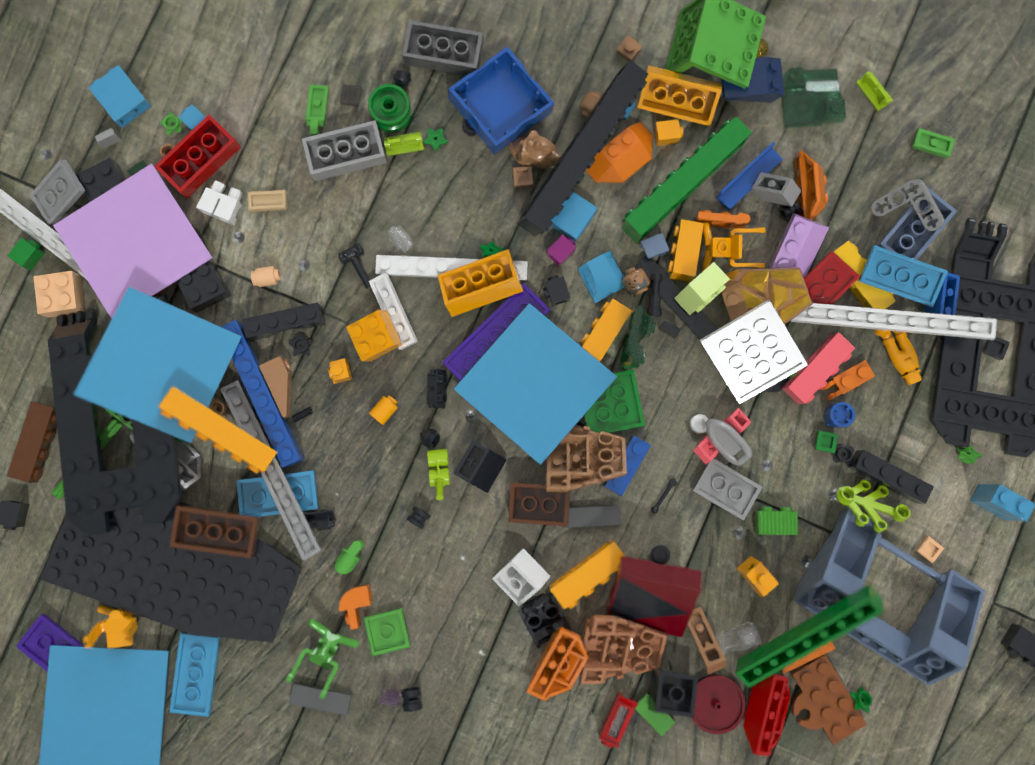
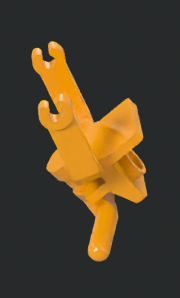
M704 222L703 234L707 251H705L702 272L711 265L712 257L729 258L728 265L731 267L765 268V263L734 262L735 259L742 258V235L734 234L765 233V228L733 229L729 232V238H712L710 224Z
M103 605L98 606L97 612L109 615V619L96 623L89 634L84 637V642H87L85 648H92L102 632H106L108 648L133 645V635L138 628L136 618L132 617L135 614L122 609Z

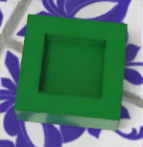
M817 431L814 450L835 453L838 434Z

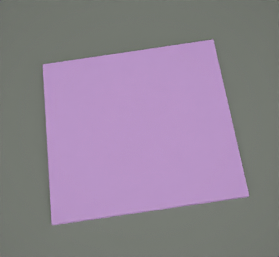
M153 164L148 165L53 225L111 319L128 287L152 297L212 259L209 251Z

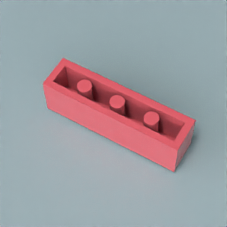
M839 332L831 334L806 361L808 366L800 369L781 389L797 404H808L815 397L813 394L827 384L826 380L839 371V365L850 359L852 356L851 352L855 347Z

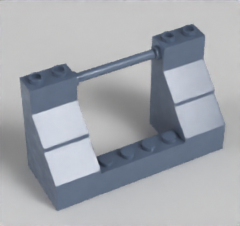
M847 507L839 514L833 532L801 577L793 601L816 615L863 588L877 544L936 580L937 585L934 595L906 635L877 617L846 634L928 686L966 669L985 590L952 569L940 574L882 538L881 533L874 530L872 519L869 518V522L865 526H858L855 523L856 516Z

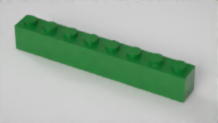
M870 584L866 585L738 659L735 674L748 688L884 613L883 599Z

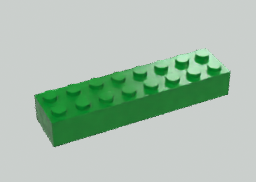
M737 117L731 121L729 119L726 120L717 133L714 132L708 137L704 146L702 144L698 146L690 159L688 157L685 158L677 171H671L663 184H657L649 197L647 195L639 201V205L635 210L632 208L625 214L621 229L636 244L745 144L752 132Z

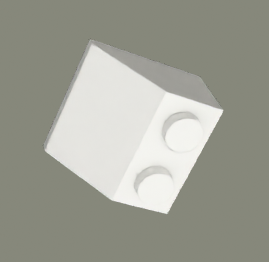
M523 548L492 579L518 606H521L539 591L551 576Z

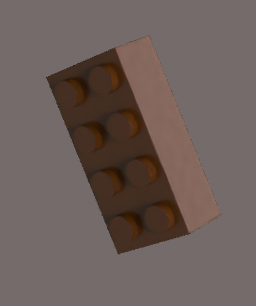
M185 505L176 506L169 547L252 558L256 552L261 516Z

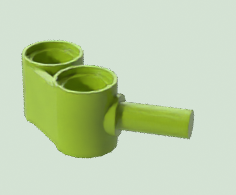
M447 449L428 450V466L431 468L429 470L430 487H436V499L442 500L444 498L443 487L450 485Z

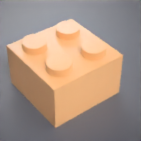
M74 271L34 276L37 313L39 315L49 318L69 315V313H76L78 311L86 312L82 275Z

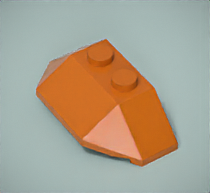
M642 122L629 126L604 146L600 153L593 157L595 159L594 163L585 171L596 183L625 182L652 159L653 135Z
M799 151L794 157L796 185L801 190L797 197L798 204L802 210L800 216L814 220L828 203V194L825 193L827 178L824 175L823 168L803 151Z
M560 627L552 634L536 663L526 693L541 700H547L549 697L561 694L572 688L589 657L578 634L563 627Z

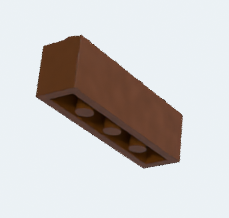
M31 401L7 477L28 483H38L39 479H41L44 462L49 456L50 443L55 438L54 431L57 425L55 407Z

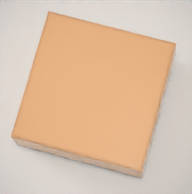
M926 536L915 551L929 563H934L944 548L930 536Z

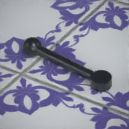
M675 479L669 480V486L657 504L651 508L652 513L656 514L658 512L659 506L671 488L676 486L677 481Z

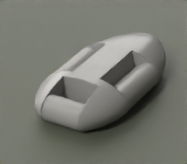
M708 419L706 421L708 438L726 460L733 465L741 466L751 458L750 446L732 426L717 419ZM742 449L744 453L737 458L735 455Z

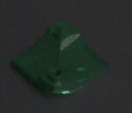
M790 68L785 72L783 76L784 95L782 96L784 128L821 126L824 123H842L846 118L845 99L841 95L837 69L803 70L802 68Z
M636 305L631 313L618 370L638 369L640 364H644L646 353H643L644 347L639 343L644 337L648 338L651 333L654 334L656 323L653 322L654 317L644 311L643 306Z

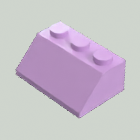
M793 213L769 264L770 269L801 268L803 277H805L829 227Z

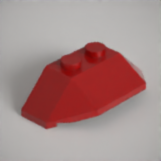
M773 674L752 687L743 728L752 753L755 755L770 756L771 750L776 746L782 735L790 700L788 677Z

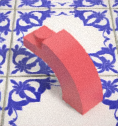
M739 408L722 420L732 426L739 434L751 423ZM708 435L702 438L693 449L705 464H708L719 453L712 445Z

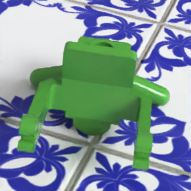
M310 619L308 621L309 626L323 636L319 639L314 651L308 648L302 650L286 681L289 683L293 681L305 655L310 654L309 660L328 670H331L334 666L319 698L324 700L339 669L338 663L333 661V658L340 645L343 644L356 648L359 642L356 639L345 637L338 633L334 635L331 633L332 630L326 628L315 619Z

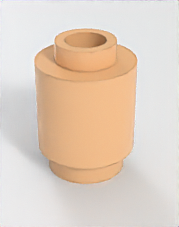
M268 266L251 271V280L254 286H271L278 284V280H281L279 269H276L275 266Z

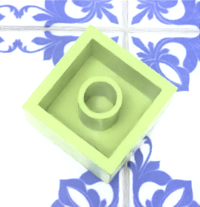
M713 262L674 299L689 315L694 311L699 313L726 288L724 284L729 278Z

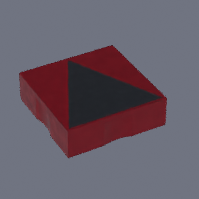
M621 556L615 574V582L610 589L606 602L605 616H615L664 632L667 635L682 637L702 591V571Z

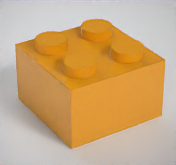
M377 310L346 327L361 362H371L403 345L388 311Z

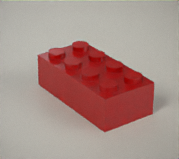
M209 114L154 167L188 199L241 146Z

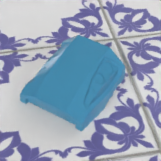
M612 251L603 253L578 268L585 287L595 304L625 288L622 283L624 276L613 257Z

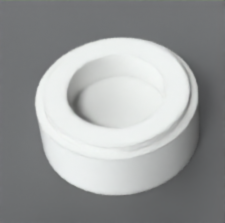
M702 414L693 416L689 423L690 429L697 434L706 432V421L708 418Z

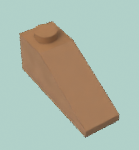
M278 356L259 365V368L282 417L288 419L289 417L291 418L292 374L290 370L292 367L288 359Z
M702 608L694 609L687 626L707 674H711L726 668V659Z

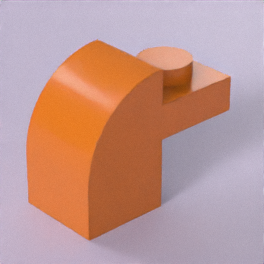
M370 584L350 589L340 600L339 612L347 610L345 620L346 624L350 625L351 630L361 626L358 608L373 604Z

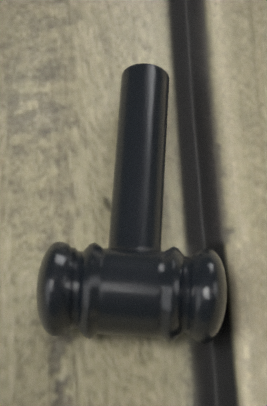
M356 243L355 246L352 245V247L342 251V253H338V258L343 265H346L347 262H352L367 289L371 287L370 279L357 258L360 255H364V249L359 243Z

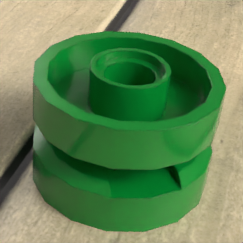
M384 84L377 87L371 93L368 99V109L373 121L376 120L380 130L387 133H396L403 130L409 124L412 118V109L408 96L401 87L394 84Z

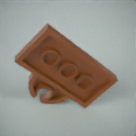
M826 654L813 659L791 673L800 689V692L795 695L792 701V715H798L802 709H807L808 711L806 718L796 721L801 726L812 730L822 728L829 741L834 745L867 725L859 710L854 709L852 698Z

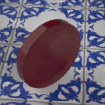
M713 674L699 679L694 718H692L694 723L703 731L711 734H725L735 729L742 721L746 708L745 698L739 686L723 675Z

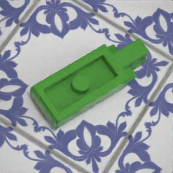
M314 84L309 86L305 120L307 127H310L309 134L311 136L320 134V128H324L326 123L329 86Z

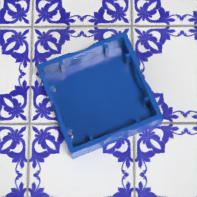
M508 47L486 61L481 68L469 73L448 88V99L464 119L468 121L469 125L476 131L494 155L551 114L554 107L553 100L529 76L522 63Z

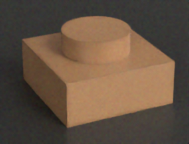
M627 35L617 48L616 53L627 61H633L642 49V45Z
M531 166L513 168L514 188L533 187Z

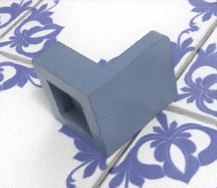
M662 233L642 240L639 244L640 249H644L648 259L657 255L659 257L664 256L669 251Z

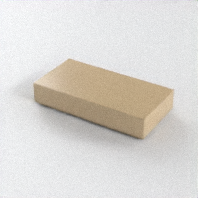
M286 190L248 192L249 212L287 210Z

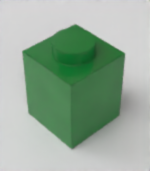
M21 238L7 256L21 267L31 271L44 255V252L39 249L41 245L30 239L27 241Z

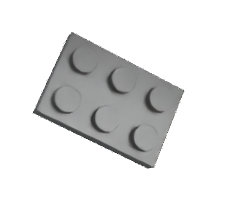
M59 160L30 196L48 226H52L72 207L85 192V189L67 160Z
M713 458L704 468L692 491L744 521L762 486Z

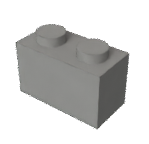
M762 172L752 187L762 201L790 207L793 206L801 192L792 178Z

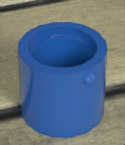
M835 403L826 407L823 418L826 425L831 428L847 427L855 420V411L848 403Z

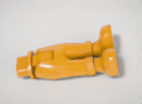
M873 329L874 334L883 339V345H885L894 367L901 374V378H905L907 385L921 381L922 378L919 373L921 369H918L920 367L919 360L906 332L893 331L900 347L899 350L894 337L891 335V331Z

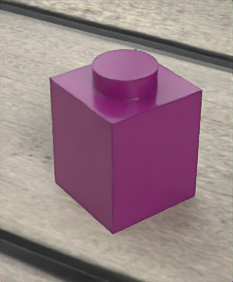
M562 235L547 249L546 255L560 267L575 252L576 244L570 237L566 238Z

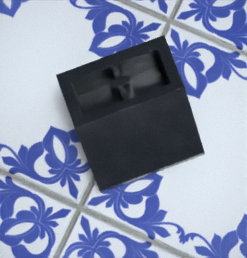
M472 440L453 474L488 493L507 460Z

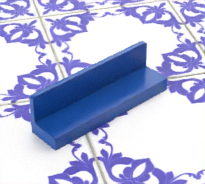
M774 142L719 192L716 199L728 211L752 190L761 172L769 174L783 160L773 149Z

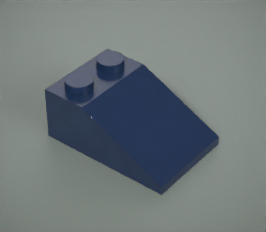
M756 58L749 87L745 89L721 79L723 100L772 103L783 96L784 86L781 58Z

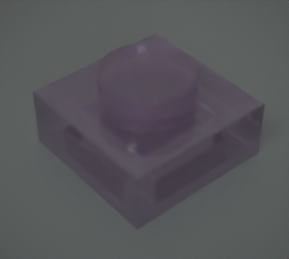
M387 689L386 692H382L379 703L399 707L402 696L396 690Z

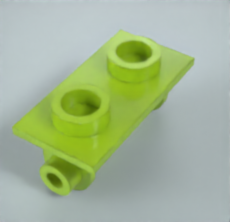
M868 71L861 79L856 81V84L877 111L893 101L891 95L886 92L871 71Z
M421 132L384 138L387 156L424 150Z

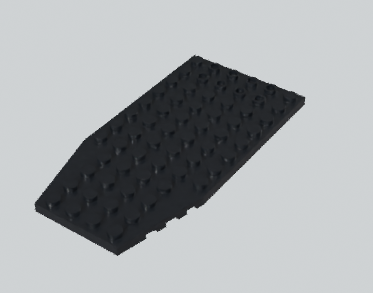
M180 501V503H179L178 505H176V506H181V505L192 506V505H189V504L184 503V502H181V501ZM141 506L108 512L110 532L95 535H86L65 518L40 580L188 634L273 643L303 568L260 538L257 540L255 556L252 558L169 547L176 506L166 522L143 525Z

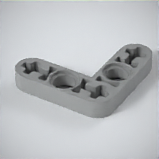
M920 179L908 181L877 199L871 207L874 215L884 216L911 202L927 230H938L944 224V218L925 183ZM913 184L919 185L917 192L913 191L907 194L906 191L913 188ZM895 193L902 195L903 200L901 203L894 201L893 196ZM923 199L929 202L927 210L920 208V202ZM889 202L890 205L884 207L881 211L878 210L880 205ZM932 210H933V212H934V213H932V214H930V215H928V216H925V215H924V214H926V213L931 212ZM932 218H937L936 226L930 224Z

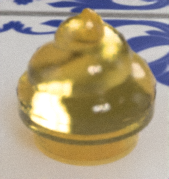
M760 39L756 58L763 57L768 52L769 46L764 39Z

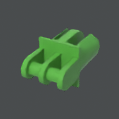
M362 540L353 542L349 549L347 547L342 549L343 551L335 564V569L338 573H350L359 560L362 559L359 556L364 547Z

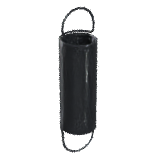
M311 407L292 415L293 421L297 422L313 414L312 409H310Z

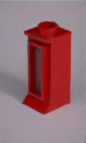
M617 692L598 734L603 745L612 748V746L619 747L632 714L638 705L636 699H629L624 697L621 692Z

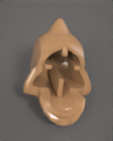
M532 130L528 136L519 137L509 144L511 155L521 165H532L537 168L546 169L550 166H555L560 158L556 146L548 139L540 136L536 130Z

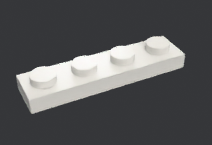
M383 273L370 280V286L381 310L388 311L403 344L398 349L403 350L418 342L388 273Z

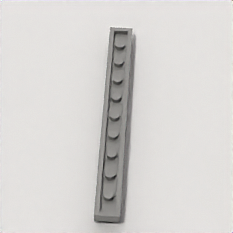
M237 380L221 388L220 390L238 427L272 448L240 382ZM275 455L261 475L302 560L305 561L321 553L322 550Z

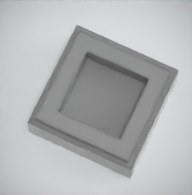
M112 128L95 136L96 141L104 148L121 141L119 134Z

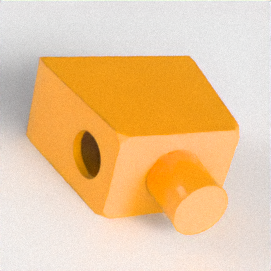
M752 556L736 568L759 597H764L779 584L766 567Z

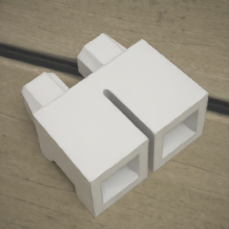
M215 180L210 189L205 188L196 208L204 214L235 225L237 212L242 207L240 203L242 192L231 187L228 196L224 195L223 192L226 186Z

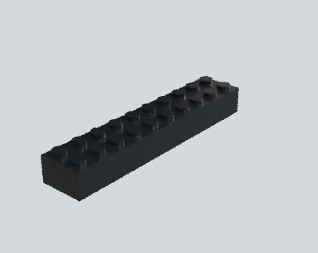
M631 60L618 71L516 224L534 237L550 229L553 224L551 220L555 215L558 216L564 208L562 203L565 200H569L574 193L572 188L582 181L585 176L583 172L587 168L589 169L595 161L593 157L602 151L606 145L604 141L608 137L610 138L616 130L614 126L618 121H622L626 115L625 110L635 102L637 98L635 95L647 84L645 79L649 74Z

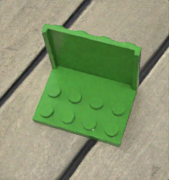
M693 0L680 10L665 69L682 73L693 66L741 88L749 87L766 16L733 0Z

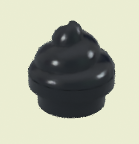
M396 70V74L393 75L395 85L404 89L405 86L411 83V74Z
M427 429L420 433L424 446L428 448L437 446L440 434L435 429Z

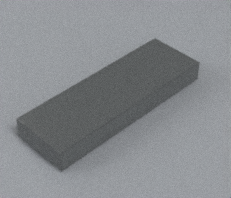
M620 505L569 508L568 527L562 526V528L621 525Z
M299 683L293 684L289 704L347 716L352 694L329 690L323 700L319 698L323 688Z

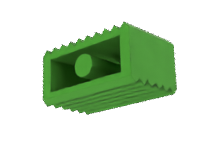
M760 507V511L755 510V534L798 535L797 511H792V507H780V511H772V507Z

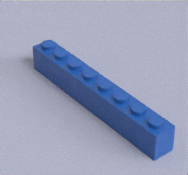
M234 320L221 326L228 331L242 336L232 359L273 449L277 452L276 455L282 468H288L305 460L289 424L282 417L259 368L261 364L250 340L245 336L242 323Z

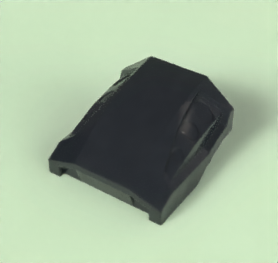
M542 593L525 602L518 610L537 649L541 647L540 645L548 642L552 634L560 627L572 631L553 593Z

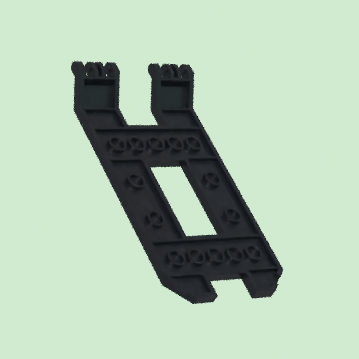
M967 218L965 229L954 251L951 269L952 274L960 276L955 316L992 318L1021 324L1011 396L977 391L983 339L942 335L930 422L946 444L969 447L971 429L1006 435L1004 454L1027 457L1035 450V253L1028 265L1026 285L992 279L994 260L1007 236L1008 225L1000 223L995 237L992 236L995 227L994 222L989 221L987 223V221L981 220L978 224V232L973 233L976 220Z
M166 294L158 295V300L169 304ZM94 308L88 309L86 311V322L84 312L69 313V324H67V317L65 315L57 316V326L48 339L66 518L86 535L110 532L108 512L138 506L142 508L143 525L166 522L171 516L170 513L174 507L183 499L175 436L131 419L136 466L103 472L96 404L74 395L94 354L90 355L89 336L98 322L97 312Z

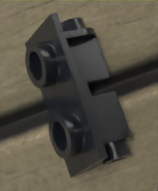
M430 369V373H428L427 387H434V391H427L428 408L437 407L445 409L447 402L446 384L448 382L446 370Z
M323 509L318 512H303L312 531L313 525H316L317 531L330 530L332 527H335L336 517L333 510Z

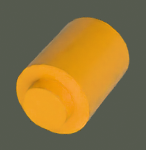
M390 395L387 398L383 396L369 414L384 425L398 409L396 406L398 402Z

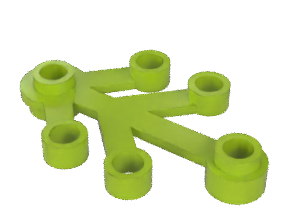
M865 479L861 480L853 488L843 486L836 491L838 501L843 505H847L856 516L855 523L863 527L869 522L868 516L862 513L858 505H861L873 520V528L878 533H882L887 529V523L880 518L876 511L891 515L898 522H904L911 515L909 508L903 504L893 508L875 502L878 498L883 499L889 494L888 488L883 485L864 498L857 496L858 493H865L871 488L870 482Z

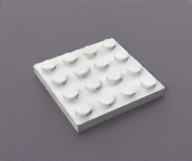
M769 299L700 339L739 404L808 366Z

